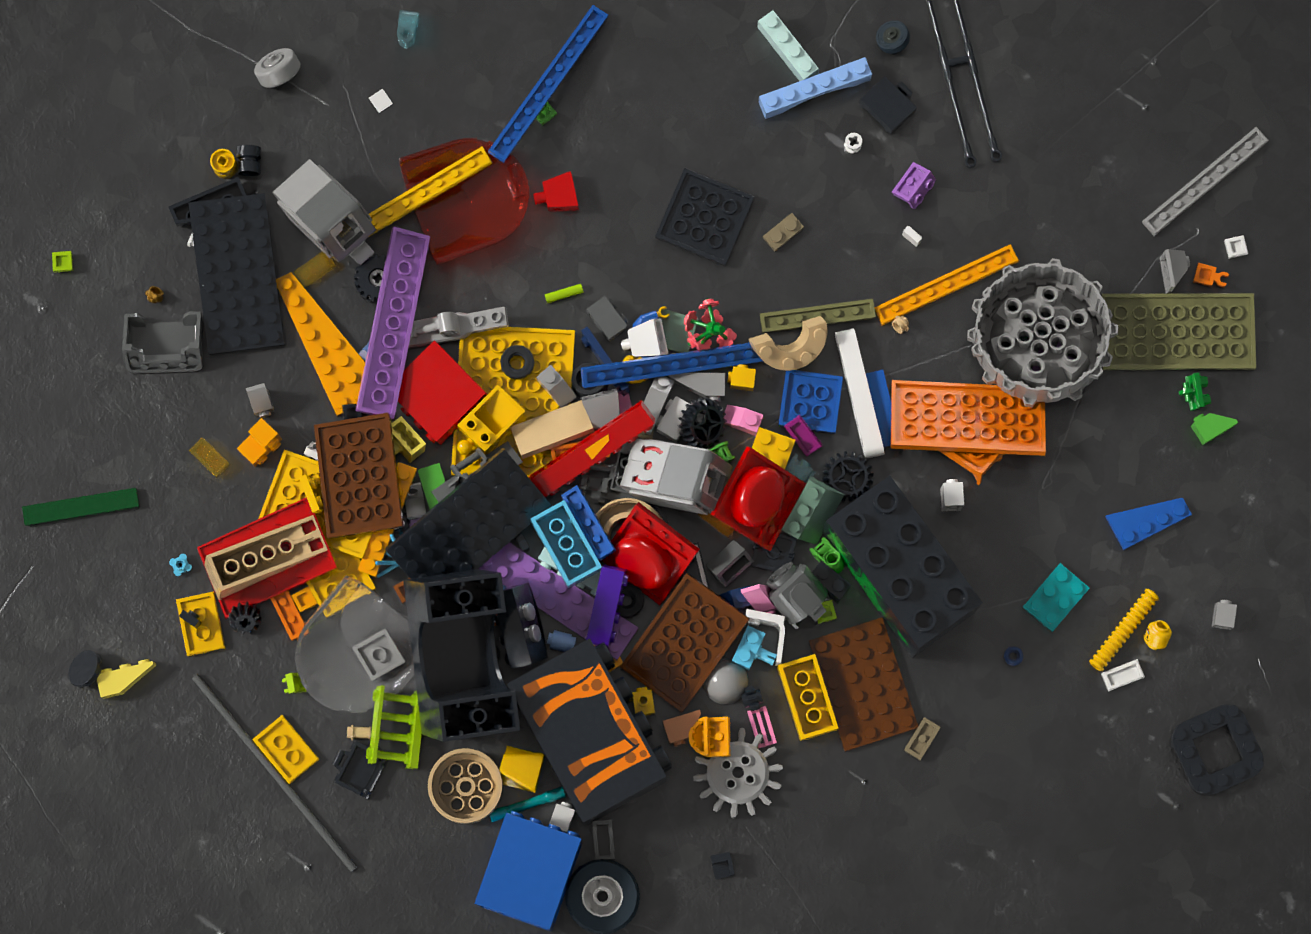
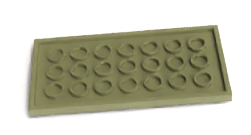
M1254 293L1101 294L1113 315L1110 321L1118 325V334L1110 338L1107 350L1113 356L1110 366L1102 367V370L1256 369Z

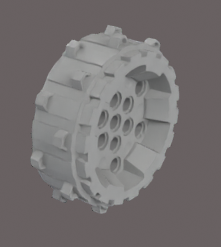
M1052 258L1048 264L1033 263L1020 268H1014L1011 265L1004 267L1002 270L1003 276L990 287H987L982 293L983 298L975 299L972 305V310L977 314L975 327L967 332V340L974 343L971 349L973 356L977 357L980 366L985 371L982 380L987 385L994 383L1005 393L1022 399L1026 407H1033L1037 402H1056L1066 397H1070L1074 401L1082 398V389L1088 386L1094 379L1098 380L1103 374L1102 367L1110 366L1113 356L1107 351L1109 340L1118 334V325L1110 321L1113 315L1100 295L1103 286L1098 281L1089 282L1082 274L1073 269L1062 267L1059 259ZM1046 294H1050V295H1052L1054 298L1051 299V300H1048V299H1046L1044 296H1045ZM1015 306L1018 310L1011 312L1008 307ZM1047 312L1050 314V317L1045 318L1041 316V313ZM1030 318L1032 322L1026 324L1023 322V319ZM1081 318L1083 323L1078 324L1074 322V319ZM1063 324L1065 329H1057L1056 325ZM1045 330L1047 334L1041 336L1038 334V331ZM1027 336L1029 340L1024 342L1019 337ZM1009 342L1011 346L1006 348L1001 343ZM1059 342L1062 344V346L1057 348L1054 347L1052 343ZM1042 348L1044 352L1038 354L1034 351V349ZM1074 354L1077 358L1071 360L1067 357V355ZM1038 366L1041 370L1035 372L1031 370V367Z

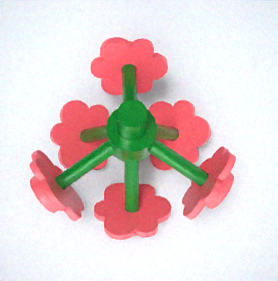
M706 299L698 307L699 309H707L704 312L705 315L701 317L702 322L697 321L696 311H689L685 316V331L688 332L689 337L687 342L692 349L696 348L697 351L710 349L712 345L710 338L713 335L719 336L716 341L720 347L734 344L733 341L737 338V334L731 328L725 330V327L720 324L723 322L722 315H719L720 312L717 309L712 310V307L719 305V301ZM694 324L706 328V332L702 334L696 333L692 335L690 330L693 329Z

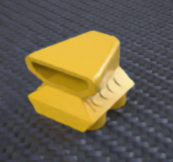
M507 746L499 770L503 785L535 793L545 755L540 752L534 753Z

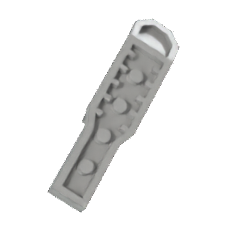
M499 307L468 314L443 312L436 317L413 321L408 349L429 346L434 340L440 344L465 339L473 333L509 327L507 308Z

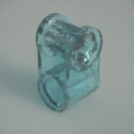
M400 10L397 37L399 45L403 48L412 47L415 42L419 12Z

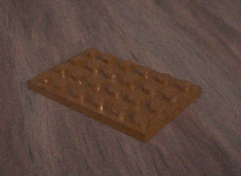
M390 413L314 425L327 538L332 539L404 527Z
M686 573L620 667L679 711L684 712L750 618L746 617L744 613L689 573Z
M882 617L809 640L812 654L816 655L844 751L918 728V723Z

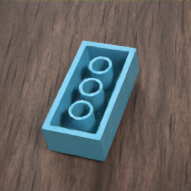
M565 500L531 518L532 525L568 589L601 571V564Z

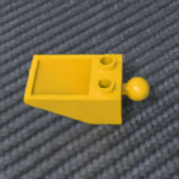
M497 385L457 425L458 430L468 438L458 443V452L462 455H467L472 451V445L474 444L486 456L525 413V410ZM470 422L475 424L473 428H469L467 425ZM483 435L489 437L487 441L481 439Z

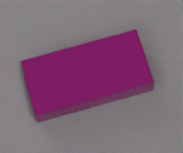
M798 415L784 425L806 457L822 447V443L801 415Z

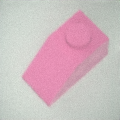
M727 405L724 412L726 415L723 417L727 422L724 424L756 436L763 420V414L747 408Z

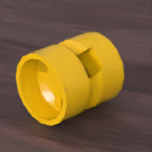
M218 149L211 155L210 163L218 177L228 179L236 174L237 161L232 152L227 149Z

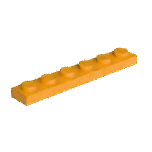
M398 462L397 474L401 507L403 509L417 468ZM395 529L373 532L358 571L377 577L381 565H376L375 562L383 561L386 554L385 548L389 546L391 540L390 534H393Z

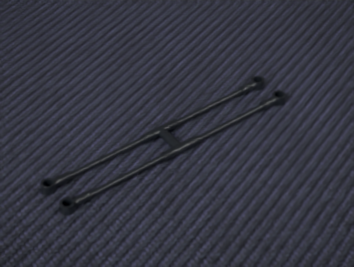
M927 0L939 46L938 52L945 79L948 81L963 140V149L966 157L965 166L973 168L977 161L972 154L970 143H968L950 69L951 66L969 63L971 75L974 77L989 135L990 158L993 162H999L1002 158V153L998 150L996 138L993 136L978 78L979 72L972 45L968 39L959 0H954L964 38L963 44L966 56L948 59L932 0ZM997 153L1000 157L995 159L993 154ZM967 160H973L974 164H968Z

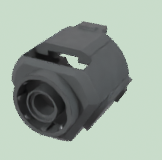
M792 562L786 563L768 579L767 585L771 588L769 593L770 600L795 629L799 627L800 621L808 615L814 621H817L826 612L821 603L830 598L828 590L806 564L795 566Z

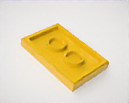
M215 592L176 599L179 615L183 610L187 613L191 610L199 616L198 620L201 622L198 629L180 618L187 656L225 649Z
M283 715L252 739L288 784H291L320 760Z

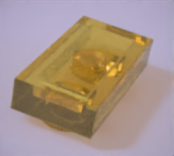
M322 251L295 270L294 274L306 288L336 267V265Z
M203 437L189 450L216 478L230 465Z

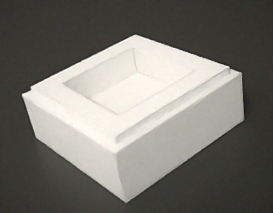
M907 226L902 235L917 247L921 243L922 236L910 226Z
M1244 235L1224 240L1229 259L1248 254Z

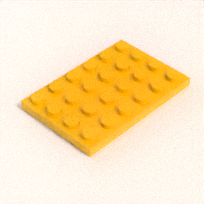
M284 449L258 519L306 498L299 477L305 474L314 478L318 487L315 489L317 495L322 497L318 461ZM324 512L316 515L328 547L361 559L364 558L373 532L328 539Z

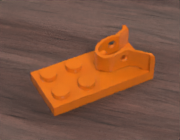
M939 451L973 473L977 480V485L981 484L983 475L995 462H1000L1003 454Z

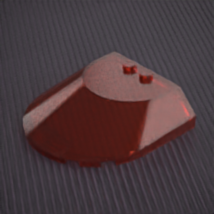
M477 138L457 139L399 158V165L407 191L482 146L492 161L491 165L414 210L422 233L430 236L428 249L437 265L502 242L518 228L526 214L529 202V185L524 169L513 155H509L503 163L489 154L488 151L494 142L477 140Z

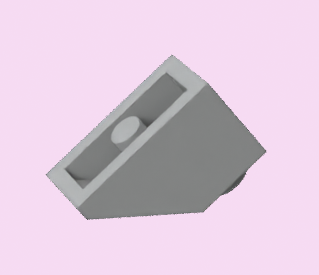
M552 365L548 366L536 377L538 383L560 408L567 406L577 397Z
M265 383L246 388L256 417L265 418L270 416L271 412H275Z

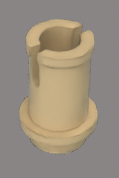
M351 725V727H347V738H351V740L353 738L371 739V727H354V725Z

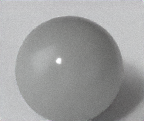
M723 658L704 682L703 689L712 701L724 705L733 704L741 699V694L745 693L744 688H747L749 684L748 674L745 668L732 662V659Z

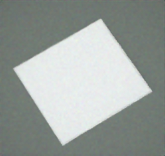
M383 89L369 97L379 113L393 104Z

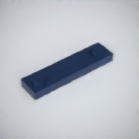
M588 326L582 329L581 341L586 348L590 347L601 365L612 363ZM626 382L612 384L613 388H617V392H621L623 397L630 393Z

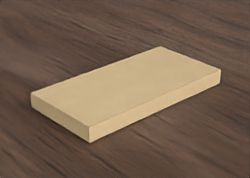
M582 400L514 425L511 431L521 457L524 459L593 433L594 429Z

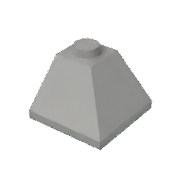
M1167 249L1164 250L1160 257L1166 294H1170L1188 270V267H1190L1189 256H1186L1185 251Z

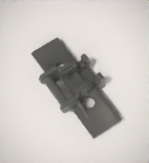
M508 441L486 456L480 448H477L476 452L456 465H451L450 469L455 476L431 491V493L440 502L458 484H461L473 474L468 475L467 472L461 474V470L478 459H481V467L502 448L506 450L518 466L523 461Z
M595 463L590 467L591 470L609 472V478L603 477V479L589 477L586 474L577 475L582 479L581 484L578 486L590 503L605 505L606 500L614 501L622 498H637L631 494L618 491L611 492L608 489L609 484L612 482L616 464L600 463L597 465ZM564 484L559 487V491L567 492L575 486L572 484L566 486Z

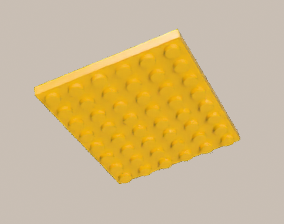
M504 327L473 333L460 340L458 364L487 394L499 385L525 410V413L514 424L517 425L560 408L538 383L536 378L548 366L552 365L572 390L571 379L573 374L575 330ZM514 345L528 348L533 354L535 361L531 374L518 380L506 376L500 364L503 352ZM519 355L512 357L510 360V365L514 369H521L525 364L524 358ZM470 422L467 426L473 428L475 424ZM458 429L453 434L452 465H456L469 457L477 449L473 444L472 451L469 454L462 455L458 452V443L461 440L468 439ZM511 429L490 451L492 452L508 441L523 461L519 467L527 476H530L552 461L551 449L522 459ZM483 435L481 439L487 441L489 437ZM481 459L476 460L461 470L460 473L464 474L467 472L470 475L480 468Z

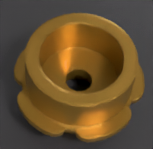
M151 286L145 292L147 300L151 303L161 302L164 292L156 286Z

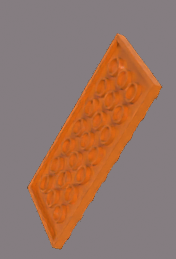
M892 380L891 449L1045 456V402H1037L1033 407H1026L1022 399L1005 393L997 385Z

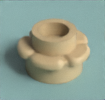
M896 316V319L892 321L895 331L900 334L904 331L907 332L909 330L908 320L904 316Z

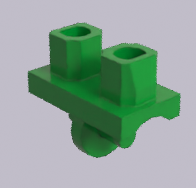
M1199 373L1186 376V383H1183L1184 390L1178 392L1179 396H1185V401L1189 402L1190 411L1211 404L1210 395L1202 394V388L1208 386L1207 377L1200 376Z

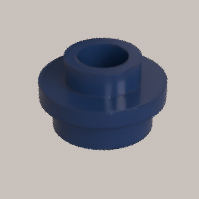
M1009 647L1004 652V660L1007 664L1016 666L1022 662L1023 652L1018 647ZM1011 653H1015L1017 655V658L1015 660H1012L1010 658Z

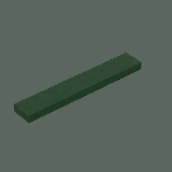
M130 488L22 506L24 525L30 526L138 508L140 506L137 488Z

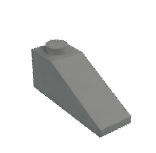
M681 373L667 376V378L674 380L675 384L703 398H709L716 402L725 399V373Z
M665 376L655 377L644 400V404L655 417L654 427L675 382ZM654 427L650 431L646 432V434L651 435Z

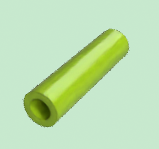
M577 284L545 294L547 303L584 293L582 285Z

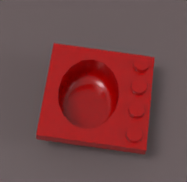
M746 447L711 515L764 549L771 551L806 483L756 450Z
M638 502L611 540L616 551L602 561L609 566L627 569L626 575H629L628 582L640 588L645 595L658 605H661L700 549Z

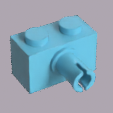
M747 626L732 662L749 671L754 659L756 660L757 658L773 666L775 661L773 659H776L777 654L762 648L761 643L766 633Z

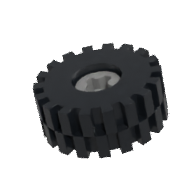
M373 254L374 257H369L355 269L354 283L361 297L369 303L375 302L377 304L382 280L376 283L373 278L377 277V274H380L381 278L383 276L386 255L383 254L381 256Z

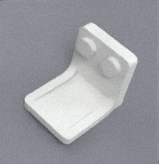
M746 609L745 615L750 618L748 625L759 627V624L775 627L778 630L779 638L775 666L780 665L785 635V616Z

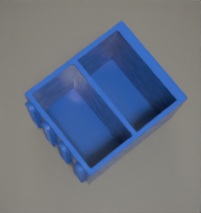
M511 811V814L506 813L474 904L552 932L566 893L568 881L572 876L583 844L579 834L569 830L566 834L561 831L560 827L549 824L548 827L543 826L540 820L530 817V820H526L523 814Z

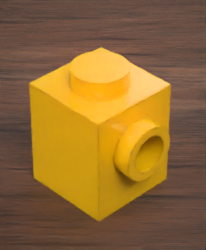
M742 364L737 365V367L733 366V372L729 371L727 383H731L730 389L753 391L756 369H749V366Z
M642 687L637 688L636 692H632L635 714L642 710L645 716L654 715L652 690Z

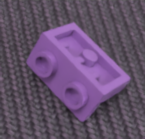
M913 162L892 193L894 196L909 203L911 208L916 209L922 203L927 192L932 189L936 179L930 170Z

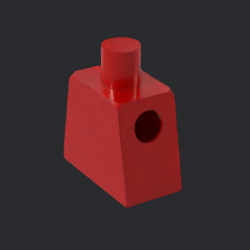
M571 171L542 182L544 191L533 193L535 205L547 203V208L550 212L579 210Z

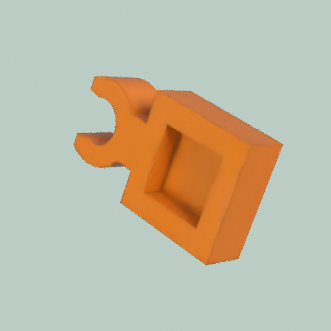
M1198 263L1193 282L1209 287L1215 282L1217 286L1225 287L1227 283L1221 282L1220 277L1227 278L1229 274L1227 272L1216 273L1217 267Z

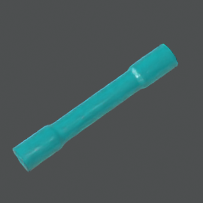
M561 786L538 796L497 808L490 814L491 821L495 822L504 819L506 813L511 814V811L518 813L544 803L565 798L563 787Z

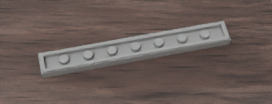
M1256 126L1142 221L1144 226L1153 236L1157 235L1268 143L1269 140Z

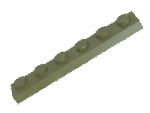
M873 299L760 313L762 334L801 329L802 321L821 316L827 325L875 319Z

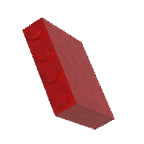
M434 340L404 370L398 402L402 405L400 410L407 417L411 415L415 419L413 423L420 430L424 428L428 432L426 434L427 438L432 443L438 442L441 445L458 429L457 425L488 394Z

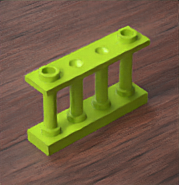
M377 686L373 691L372 697L375 705L370 748L368 747L366 751L368 764H376L378 758L403 761L407 769H418L422 731L417 691L408 696L385 693V686ZM383 700L409 703L412 706V714L404 715L382 712ZM381 720L408 723L410 725V732L399 734L380 731ZM379 739L406 742L408 750L405 754L378 751Z

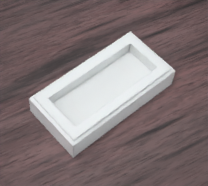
M1138 659L1101 673L1108 691L1145 677Z

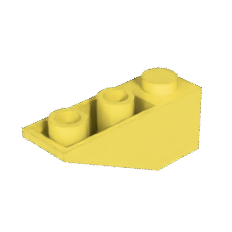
M145 659L138 661V665L124 664L119 666L120 669L112 671V668L101 670L97 678L100 697L106 699L123 695L156 666L155 662Z

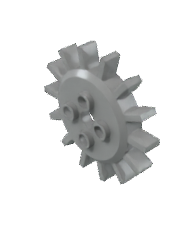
M740 728L738 732V741L730 742L731 756L711 757L710 759L696 756L695 758L698 764L707 766V773L693 776L694 781L707 780L710 786L701 792L700 798H707L710 794L714 793L718 797V801L713 807L714 812H718L724 802L730 803L732 805L730 811L731 818H736L738 804H746L748 813L751 816L755 815L752 801L758 797L763 804L769 806L772 802L763 793L765 787H771L774 790H780L781 787L778 782L769 780V773L781 771L783 769L782 765L775 764L769 766L766 760L769 756L774 755L776 748L771 747L762 753L757 748L763 738V735L760 733L755 737L752 744L744 742L746 734L744 728ZM743 757H747L749 759L748 764L742 763L741 760ZM726 761L730 763L728 769L723 767V763ZM734 768H742L744 775L741 778H735L732 774ZM748 776L753 777L754 781L752 783L746 781ZM730 780L735 783V786L732 788L727 785V782Z

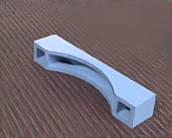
M864 57L759 96V105L765 119L814 97L870 81L872 73Z

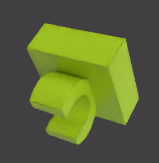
M303 672L289 673L285 675L286 678L282 679V682H287L288 689L284 690L285 693L306 692Z

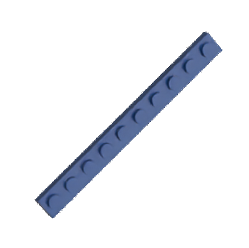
M594 5L591 6L488 151L489 154L503 163L507 160L604 24L608 14Z
M750 343L582 367V386L584 388L755 363L763 360L755 353Z

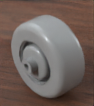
M278 49L264 56L256 64L254 74L263 87H277L286 83L298 73L300 61L292 49Z

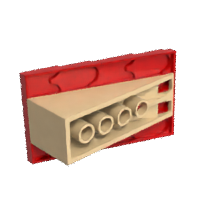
M307 497L197 547L225 619L229 618L232 607H238L239 602L245 605L248 601L249 606L260 604L337 568Z

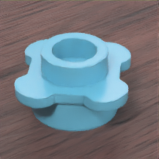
M180 554L178 558H172L169 561L176 576H180L181 573L190 571L192 568L191 564L187 561L186 554Z

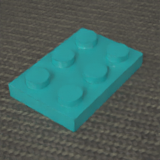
M1060 563L1023 608L1053 632L1088 591L1089 587Z

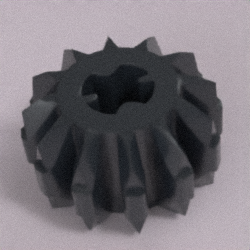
M248 601L245 605L239 602L238 607L233 606L229 613V624L231 627H234L235 632L241 630L243 635L245 631L251 634L253 629L258 630L259 624H261V611L256 609L255 604L249 606Z

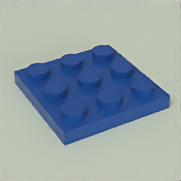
M798 370L786 371L778 426L784 427L785 424L801 415L812 431L835 434L843 377Z

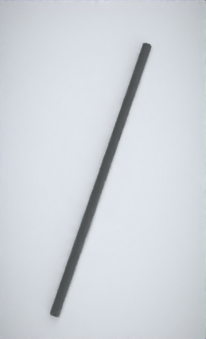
M199 674L195 675L192 678L193 681L346 867L353 872L357 866Z

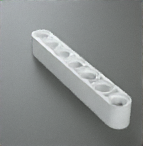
M853 328L835 332L836 343L865 459L884 455V447L855 330Z

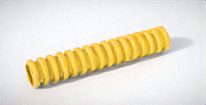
M1144 590L1145 593H1142L1141 598L1137 599V603L1133 604L1134 607L1130 608V613H1126V617L1122 618L1123 621L1118 623L1119 627L1116 626L1115 631L1111 632L1112 635L1107 637L1108 641L1105 640L1104 645L1100 646L1101 649L1096 651L1097 655L1094 654L1093 659L1089 660L1095 669L1104 671L1103 667H1107V662H1111V657H1115L1114 653H1118V648H1122V643H1126L1125 639H1129V634H1133V629H1137L1136 625H1140V620H1144V615L1148 614V610L1151 611V606H1155V601H1158L1159 597L1152 590Z

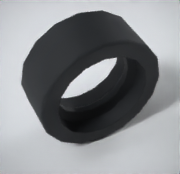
M584 363L573 372L571 381L574 392L579 398L608 390V385H601L592 390H584L579 386L581 368L599 364Z

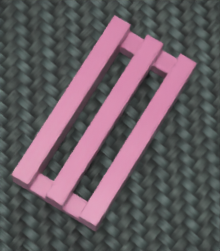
M766 706L755 711H747L754 737L758 735L752 715L755 713L763 735L764 743H760L758 749L776 744V738ZM762 711L772 740L769 742L760 715Z

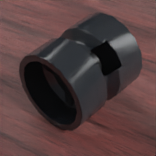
M256 145L237 146L236 157L239 161L236 163V174L240 176L260 175L261 163L258 160L261 159V147Z

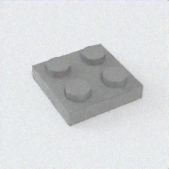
M387 628L382 629L352 647L372 681L406 661Z

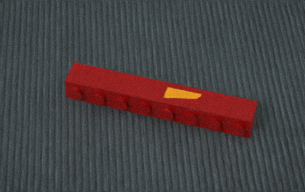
M641 400L556 457L553 461L528 476V478L544 497L548 495L553 496L560 490L559 487L564 484L566 486L571 484L575 480L574 477L579 474H586L595 463L598 465L606 460V456L610 453L615 454L620 451L623 444L626 442L632 443L638 438L637 435L643 431L644 433L650 431L654 427L655 417Z

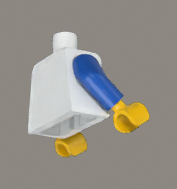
M662 306L658 312L652 311L640 315L633 323V328L628 330L629 338L621 341L622 349L624 351L631 349L633 356L642 357V359L667 355L668 349L661 320L669 316V314L665 316L661 314V310H665L667 307Z

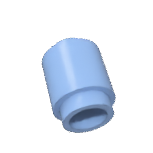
M554 630L553 633L549 632L547 644H550V649L566 652L574 647L576 637H572V634Z

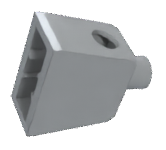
M617 388L581 397L583 406L594 429L604 426L620 415Z

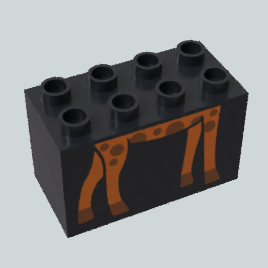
M590 638L507 684L510 690L516 691L517 705L584 827L666 782L665 772L672 769V764L661 745L654 749L650 748L646 738L653 735V730L642 710L634 715L629 710L627 704L634 701V696L624 677L622 676L613 681L608 670L615 667V661L604 642L594 646Z

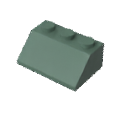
M810 476L782 531L799 540L817 544L823 534L822 531L826 520L833 516L844 494Z

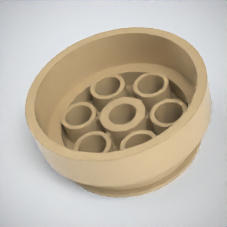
M469 748L456 749L443 755L434 764L428 779V793L435 809L448 820L461 824L475 823L489 816L499 804L503 791L502 777L494 761L486 754ZM479 765L481 768L480 773L472 775L470 773L471 766ZM453 766L461 767V773L458 776L451 775L450 771ZM489 781L491 783L489 791L484 792L480 789L482 782ZM464 782L471 783L472 788L469 792L461 790V785ZM450 783L452 785L451 792L443 793L441 790L442 785ZM475 798H479L482 801V805L478 809H474L471 806V802ZM456 799H460L463 803L459 810L452 808V802Z

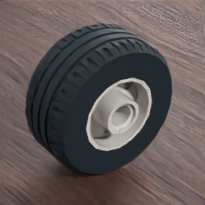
M597 859L583 864L572 874L566 887L565 900L570 916L581 928L594 934H611L623 929L632 921L639 907L640 891L634 875L624 865L609 859ZM600 892L608 894V899L605 902H600L597 899Z

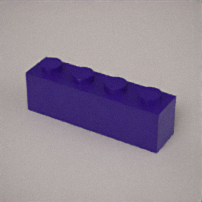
M605 564L601 568L586 640L590 638L593 644L599 645L604 642L609 647L611 642H615L617 632L614 631V626L620 620L621 613L618 612L619 605H623L625 594H622L623 586L626 587L629 575H626L627 569Z

